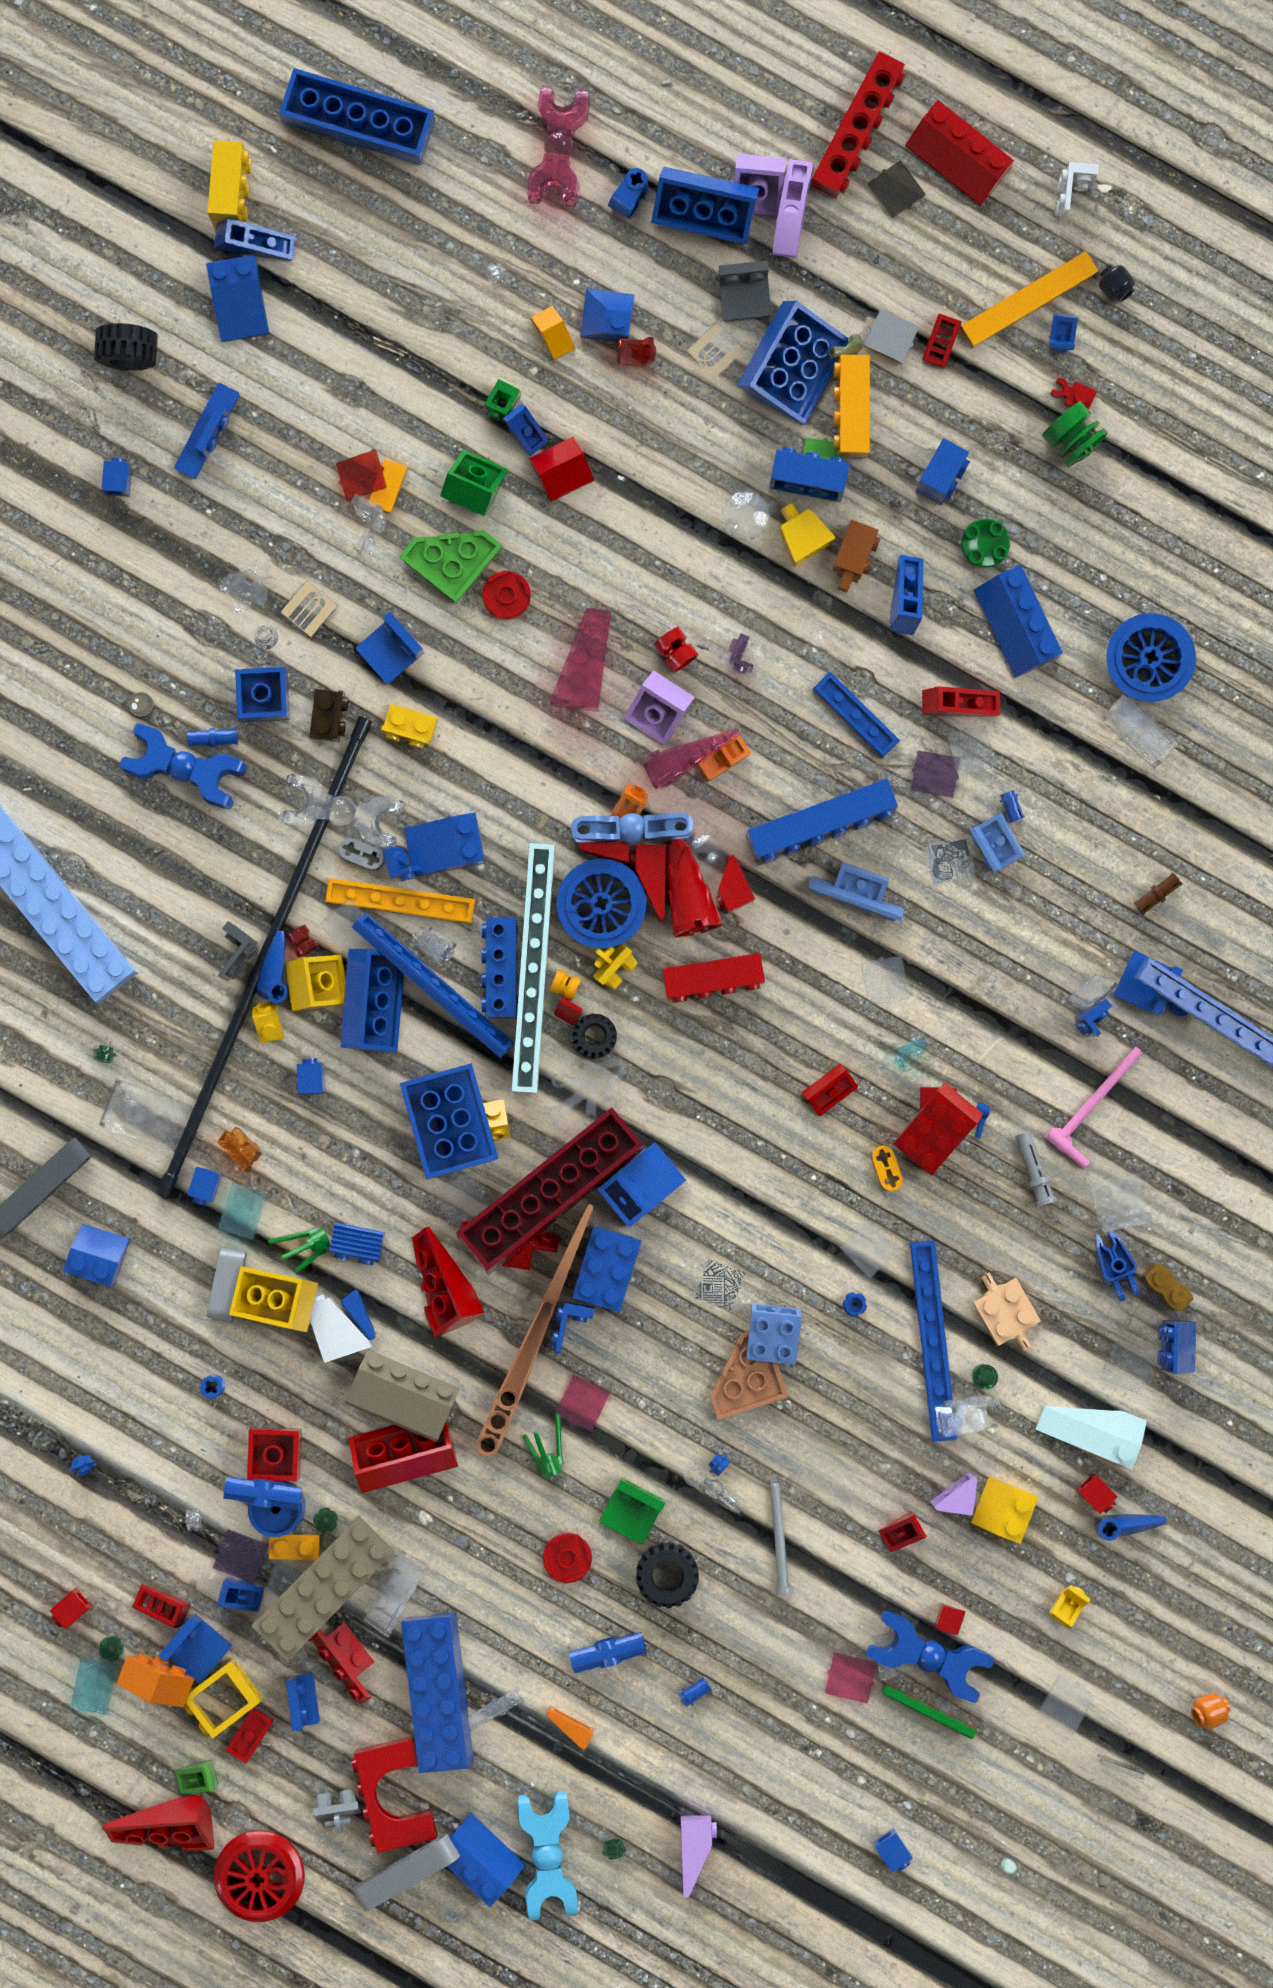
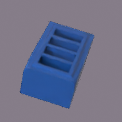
M355 1289L341 1300V1304L369 1340H373L377 1337L361 1295Z

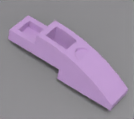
M789 160L780 200L772 255L797 259L814 168L813 162Z

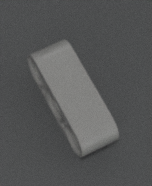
M226 1247L221 1248L207 1318L233 1322L234 1316L229 1315L240 1266L245 1267L246 1251Z

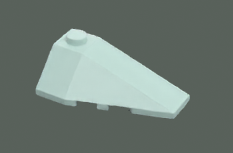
M1044 1406L1035 1429L1132 1469L1142 1445L1147 1421L1124 1411Z

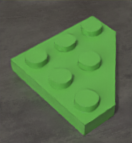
M484 530L462 534H443L434 537H415L399 558L457 604L500 552L503 545Z

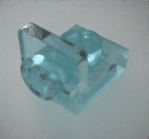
M925 1037L895 1049L897 1054L894 1055V1059L899 1069L903 1068L905 1072L911 1070L906 1058L907 1055H910L912 1059L925 1053L923 1048L928 1046Z

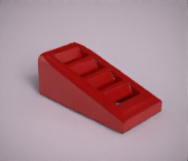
M938 313L922 360L945 368L962 321ZM940 323L953 326V331L939 327ZM937 332L951 336L949 341L937 337ZM936 341L947 345L946 350L932 346L933 342ZM930 351L944 355L943 359L929 355Z
M581 842L579 844V850L584 853L629 864V844L625 842Z
M141 1584L132 1608L172 1628H179L185 1620L190 1604ZM147 1594H150L151 1597L147 1607L143 1606ZM157 1598L160 1599L156 1610H153ZM166 1603H168L169 1606L166 1613L162 1614Z

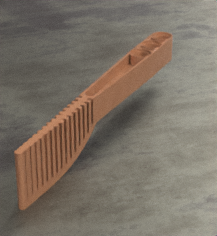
M592 1204L586 1207L494 1401L477 1441V1450L483 1456L489 1457L496 1454L502 1443L594 1209ZM504 1392L514 1394L515 1402L512 1405H506L502 1402L501 1396ZM493 1416H503L505 1425L502 1428L494 1427L491 1422ZM483 1439H493L495 1448L492 1451L484 1450L481 1444Z

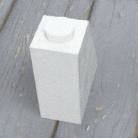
M324 1294L315 1297L310 1322L324 1363L374 1346L372 1340L366 1337L359 1326L332 1297L325 1299Z

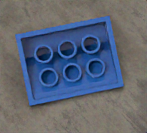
M783 301L736 386L756 400L805 425L833 375L834 362H838V359L830 358L829 349L831 346L845 347L849 344L848 337L798 301Z
M472 1063L400 1083L426 1180L499 1159Z

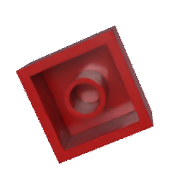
M250 1428L247 1479L297 1482L300 1479L302 1429Z

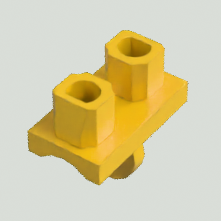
M622 943L616 950L609 947L603 952L598 948L595 953L599 958L594 965L599 969L592 977L602 985L605 984L612 989H616L622 981L615 973L616 970L622 966L626 971L630 972L638 962L631 955L632 951Z

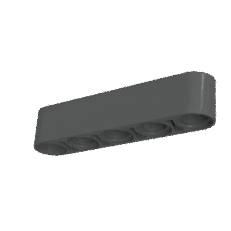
M76 1138L71 1139L0 1205V1237L2 1239L19 1226L92 1157Z

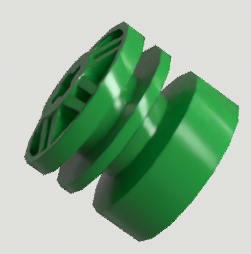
M1081 401L1064 412L1041 435L1051 448L1061 443L1064 444L1058 456L1062 458L1069 452L1071 453L1064 462L1068 467L1087 458L1100 446L1102 440L1108 434L1105 428L1095 434L1093 433L1100 425L1099 421H1095L1088 426L1085 424L1091 412Z

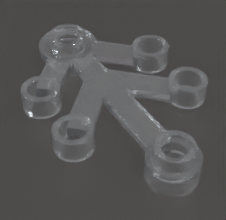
M610 1057L604 1063L589 1062L582 1058H576L572 1061V1069L577 1073H581L584 1070L599 1072L600 1074L593 1080L568 1077L562 1073H556L552 1077V1083L555 1087L562 1088L568 1086L581 1089L561 1105L548 1107L545 1112L547 1122L552 1125L562 1123L565 1113L588 1096L586 1113L582 1118L584 1125L588 1127L590 1124L585 1122V1117L593 1115L595 1120L597 1119L595 1113L598 1089L606 1081V1098L602 1101V1107L605 1111H608L609 1109L604 1104L606 1100L610 1099L614 1102L613 1109L615 1110L617 1106L615 1100L617 1081L621 1080L626 1073L624 1062L617 1057ZM576 1061L583 1062L584 1067L581 1070L575 1069L574 1063ZM611 1065L618 1067L619 1070L616 1074L609 1072ZM557 1076L564 1078L562 1085L555 1084ZM554 1110L560 1113V1117L557 1120H553L550 1117L551 1112Z

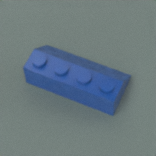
M1021 565L995 576L973 590L1015 678L1061 657L1063 652Z
M349 949L340 1048L383 1052L398 1051L404 973L378 950Z

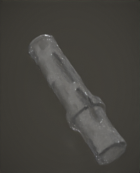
M516 1687L500 1698L495 1697L491 1703L468 1716L469 1730L472 1731L498 1715L500 1717L506 1714L505 1711L524 1702L522 1694L519 1695L520 1690Z

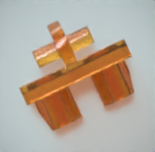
M234 1127L231 1132L224 1131L217 1142L244 1172L249 1173L253 1162L258 1161L262 1154L259 1145L256 1142H252L239 1127Z

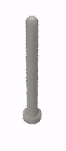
M771 1483L770 1492L779 1587L775 1588L776 1595L792 1594L793 1586H789L780 1485L778 1483Z

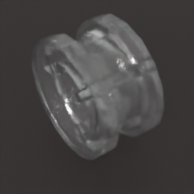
M200 1508L194 1512L191 1509H187V1531L191 1532L192 1529L201 1531Z

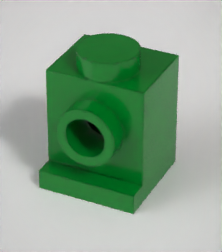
M498 379L485 403V408L489 411L488 415L498 421L512 412L517 401L520 399V389ZM501 400L507 403L503 408L498 406V402Z

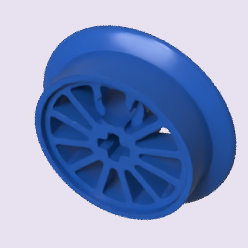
M1144 613L1129 618L1115 630L1108 644L1107 666L1113 681L1124 693L1141 701L1157 702L1175 696L1188 684L1195 669L1196 651L1191 636L1179 622L1162 614ZM1141 632H1150L1148 647L1144 642ZM1155 632L1164 636L1157 647L1153 646ZM1136 635L1142 650L1129 641L1131 636ZM1169 639L1174 647L1161 652V646ZM1126 645L1138 655L1123 654V646ZM1177 652L1178 661L1163 659V656ZM1149 653L1153 655L1152 659L1155 660L1151 664L1147 663L1148 659L1146 658ZM1122 659L1136 660L1137 663L1124 667ZM1161 664L1177 666L1175 674L1169 672ZM1134 668V670H1133L1132 673H1131V678H1130V677L1127 675L1126 671L1131 670V669ZM1157 670L1167 676L1170 681L1162 683ZM1137 671H1146L1149 675V680L1146 682L1140 681L1137 677ZM1155 679L1157 687H1150L1151 682Z
M593 859L579 864L566 875L558 890L557 912L562 926L573 939L589 947L609 948L627 941L639 929L646 912V895L641 881L630 868L610 859ZM594 876L597 877L598 893L593 891L587 883V879ZM600 876L611 877L605 892H602ZM615 879L623 884V887L612 895H608ZM583 883L592 894V898L576 892L580 884ZM624 890H627L630 895V899L612 900ZM573 896L584 899L572 905ZM602 898L603 901L609 902L605 905V910L594 906L598 904L597 899ZM582 904H587L592 910L590 916L582 918L577 914V910ZM631 904L630 913H625L613 906ZM610 912L622 915L627 920L620 926ZM600 916L603 933L592 932ZM605 916L610 918L616 926V930L607 932ZM593 919L588 930L580 925L581 922L586 923Z

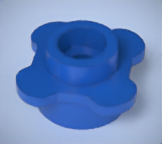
M85 1455L71 1461L72 1467L69 1470L73 1474H77V1476H83L91 1473L92 1469L97 1465L93 1463L91 1456Z

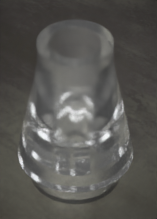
M269 625L257 627L254 634L255 644L261 649L273 648L278 642V633L275 628ZM268 632L266 637H261V633Z

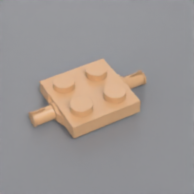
M990 1272L982 1276L981 1279L988 1291L972 1303L996 1346L1008 1340L1016 1339L1022 1351L1032 1347L1025 1333L1030 1327L1041 1322L1017 1278H1013L1005 1284L996 1285Z

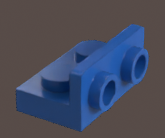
M1107 999L1096 1000L1075 1016V1019L1078 1021L1075 1024L1084 1036L1087 1034L1089 1037H1098L1101 1032L1094 1022L1097 1021L1098 1023L1109 1015L1107 1010L1113 1006Z
M314 1674L289 1676L286 1680L292 1731L303 1730L306 1725L319 1724L320 1715Z

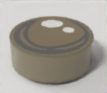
M135 693L129 700V709L137 717H147L154 710V701L147 693Z

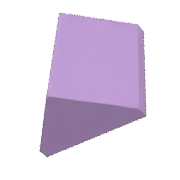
M968 1472L931 1500L930 1503L937 1511L973 1516L977 1487L976 1477Z

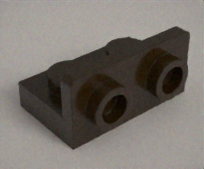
M315 689L310 739L339 742L340 736L345 735L346 722L342 721L343 712L348 710L349 697H345L343 690H338L337 692Z

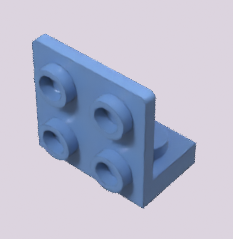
M752 1303L747 1359L795 1365L802 1319L801 1309Z

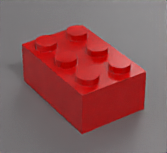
M944 1082L902 1130L893 1144L932 1176L977 1125L983 1113Z

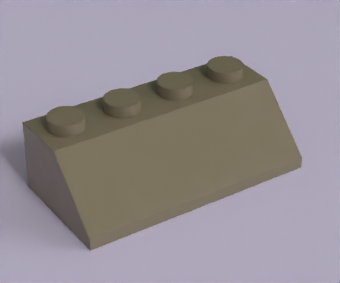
M367 1350L345 1404L437 1442L460 1388Z

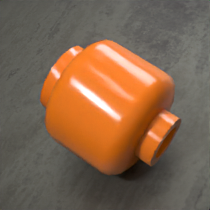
M1213 1692L1194 1701L1191 1715L1198 1727L1211 1730L1228 1721L1230 1705L1226 1698H1221Z

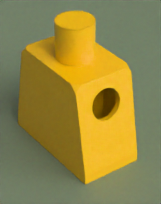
M793 503L781 509V513L787 522L780 526L779 531L794 567L835 542V536L811 509H807L799 514Z

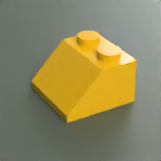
M342 955L306 957L285 962L292 1011L312 1010L344 1004L346 980Z
M988 1476L971 1523L1021 1544L1039 1497Z

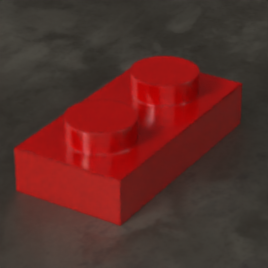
M253 1707L225 1751L247 1764L274 1719Z

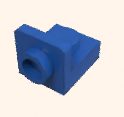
M403 846L382 850L390 879L400 878L401 881H407L415 878L414 873L422 871L421 866L408 867V857L403 850Z

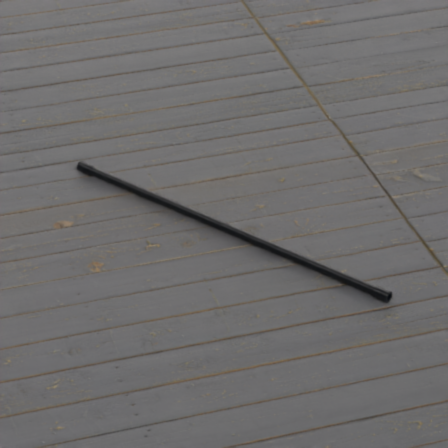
M359 716L352 731L351 739L169 1167L164 1173L156 1194L170 1199L182 1165L257 992L258 979L269 947L277 930L282 931L360 747L369 732L372 721Z

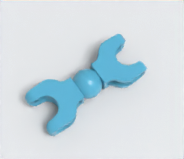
M564 1790L555 1792L553 1808L545 1815L535 1814L531 1809L529 1798L526 1795H520L517 1797L518 1821L522 1829L532 1836L534 1844L531 1859L535 1865V1877L525 1890L529 1920L533 1921L540 1918L541 1903L550 1896L559 1897L563 1901L566 1914L568 1916H575L578 1913L576 1889L573 1883L563 1876L560 1866L563 1860V1851L559 1845V1834L569 1822L566 1793Z

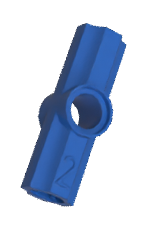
M227 1477L223 1499L249 1502L250 1505L272 1508V1506L299 1510L302 1488L276 1484L275 1481L265 1479L248 1480Z
M636 1632L620 1638H606L595 1642L594 1645L569 1652L574 1674L597 1667H611L621 1663L622 1660L647 1654L642 1632Z

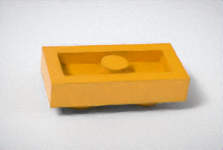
M287 1534L282 1537H270L269 1559L315 1561L320 1556L321 1534Z

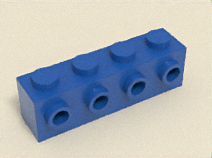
M486 918V924H482V939H486V948H482V963H486V973H482V988H486V998H482V1013H486L487 1018H517V918Z

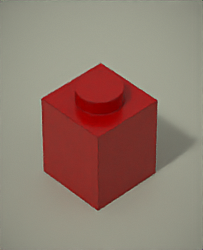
M1095 1473L1076 1489L1099 1514L1103 1511L1104 1513L1109 1512L1116 1505L1114 1500L1118 1496Z
M75 1588L50 1610L53 1614L51 1618L60 1628L63 1626L67 1629L85 1614L92 1605Z

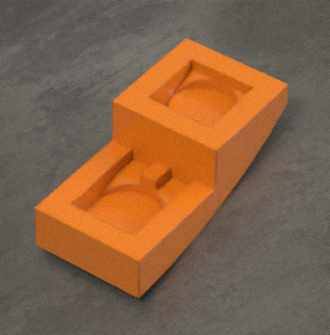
M739 733L719 744L715 749L696 759L694 763L708 783L751 755V752Z

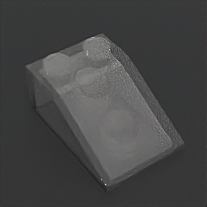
M116 1078L99 1125L108 1131L175 1152L192 1106Z

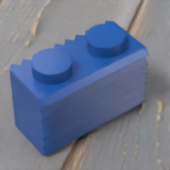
M335 1223L329 1252L335 1253L334 1258L349 1261V1256L359 1258L358 1263L373 1266L374 1261H380L385 1232Z

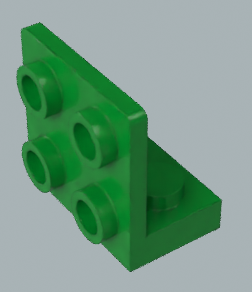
M621 1477L599 1519V1523L642 1545L658 1514L663 1510L666 1500Z

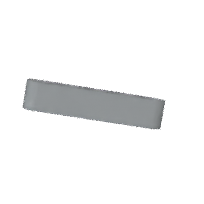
M444 1834L363 1880L352 1891L365 1912L450 1865L460 1857V1854L448 1835Z

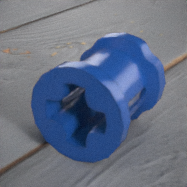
M219 1375L207 1376L201 1382L200 1391L207 1398H215L225 1390V1381ZM208 1381L211 1383L214 1381L217 1382V1392L215 1390L210 1392L207 1389L210 1386Z

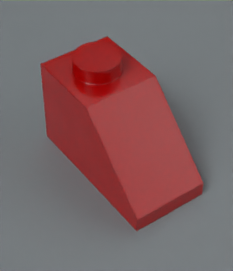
M735 855L729 856L717 891L719 896L715 897L720 909H726L728 914L755 901V897Z

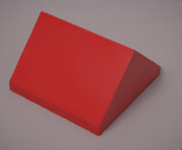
M574 437L529 458L550 502L595 481L585 455Z

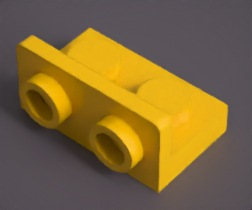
M390 703L381 731L386 734L385 738L399 742L401 738L408 740V745L423 749V746L430 747L438 718Z

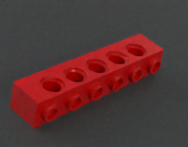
M881 51L877 53L818 165L810 186L837 199L840 192L845 193L850 183V180L847 179L850 172H856L861 162L859 155L862 149L867 151L873 139L870 137L873 128L878 130L884 118L881 115L885 107L889 109L895 97L892 94L896 86L900 88L906 74L903 73L905 63ZM878 80H885L888 86L882 88L876 82ZM873 101L877 104V107L870 109L866 107L865 103ZM862 122L866 128L858 130L854 127V124ZM850 143L855 149L853 151H846L842 146ZM838 164L841 165L844 170L840 173H836L831 169V167L833 165Z

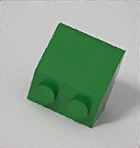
M463 450L446 475L440 497L447 499L453 504L465 507L473 513L485 516L497 496L508 469Z

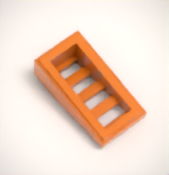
M552 1706L549 1707L546 1716L580 1749L585 1750L593 1735V1728Z

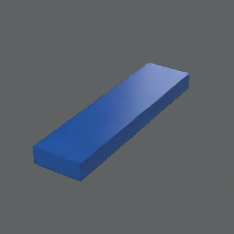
M831 672L812 689L881 758L900 741Z

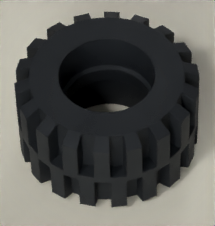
M110 323L96 328L94 360L106 367L120 370L136 371L152 368L156 365L158 334L149 328L127 323Z
M662 1542L654 1547L651 1546L646 1553L642 1554L637 1564L636 1582L641 1595L650 1604L652 1602L656 1607L661 1608L663 1606L669 1609L672 1606L679 1607L683 1602L691 1599V1595L697 1589L699 1571L696 1560L689 1550L687 1551L680 1544L678 1546L673 1542L667 1544ZM662 1561H673L682 1570V1580L673 1589H662L654 1583L652 1577L653 1570Z

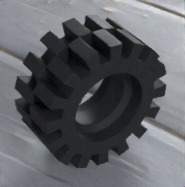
M591 1013L583 1016L576 1022L573 1028L572 1039L579 1053L595 1059L604 1057L611 1052L616 1044L617 1032L614 1024L608 1017L602 1014ZM592 1026L600 1027L604 1032L603 1042L596 1046L588 1044L585 1040V1032Z

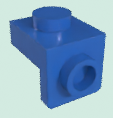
M1053 313L1049 337V346L1054 348L1053 351L1068 353V350H1074L1078 316Z

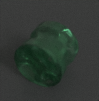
M979 1364L972 1371V1380L981 1389H991L998 1382V1373L989 1364Z

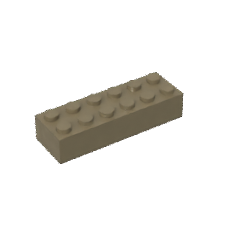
M359 1516L251 1626L288 1662L395 1551Z

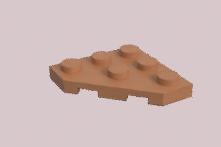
M749 1331L740 1334L710 1395L718 1421L789 1397L778 1363L747 1359Z

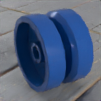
M275 1481L276 1484L297 1487L290 1481ZM302 1493L299 1510L280 1507L281 1510L278 1513L273 1511L275 1506L266 1508L253 1506L248 1503V1517L251 1525L259 1533L268 1537H282L291 1533L302 1522L306 1513V1501Z

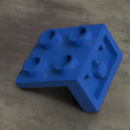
M391 612L383 617L384 623L356 647L357 652L386 684H390L424 654L423 648Z
M1134 951L1118 982L1114 995L1156 1016L1162 1015L1168 1000L1134 979L1145 958L1148 957L1138 951ZM1154 960L1179 977L1181 976L1183 969L1177 966L1169 967Z
M565 1302L564 1307L559 1306L556 1322L561 1323L560 1330L554 1332L551 1347H556L555 1353H561L568 1315H573L572 1320L587 1323L588 1318H593L595 1307L572 1302Z
M194 1613L158 1656L165 1662L170 1659L179 1667L186 1669V1673L200 1684L228 1652L232 1644Z

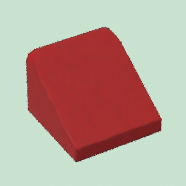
M563 997L560 999L554 1015L575 1026L583 1013V1008Z
M942 1603L934 1628L958 1635L966 1611Z

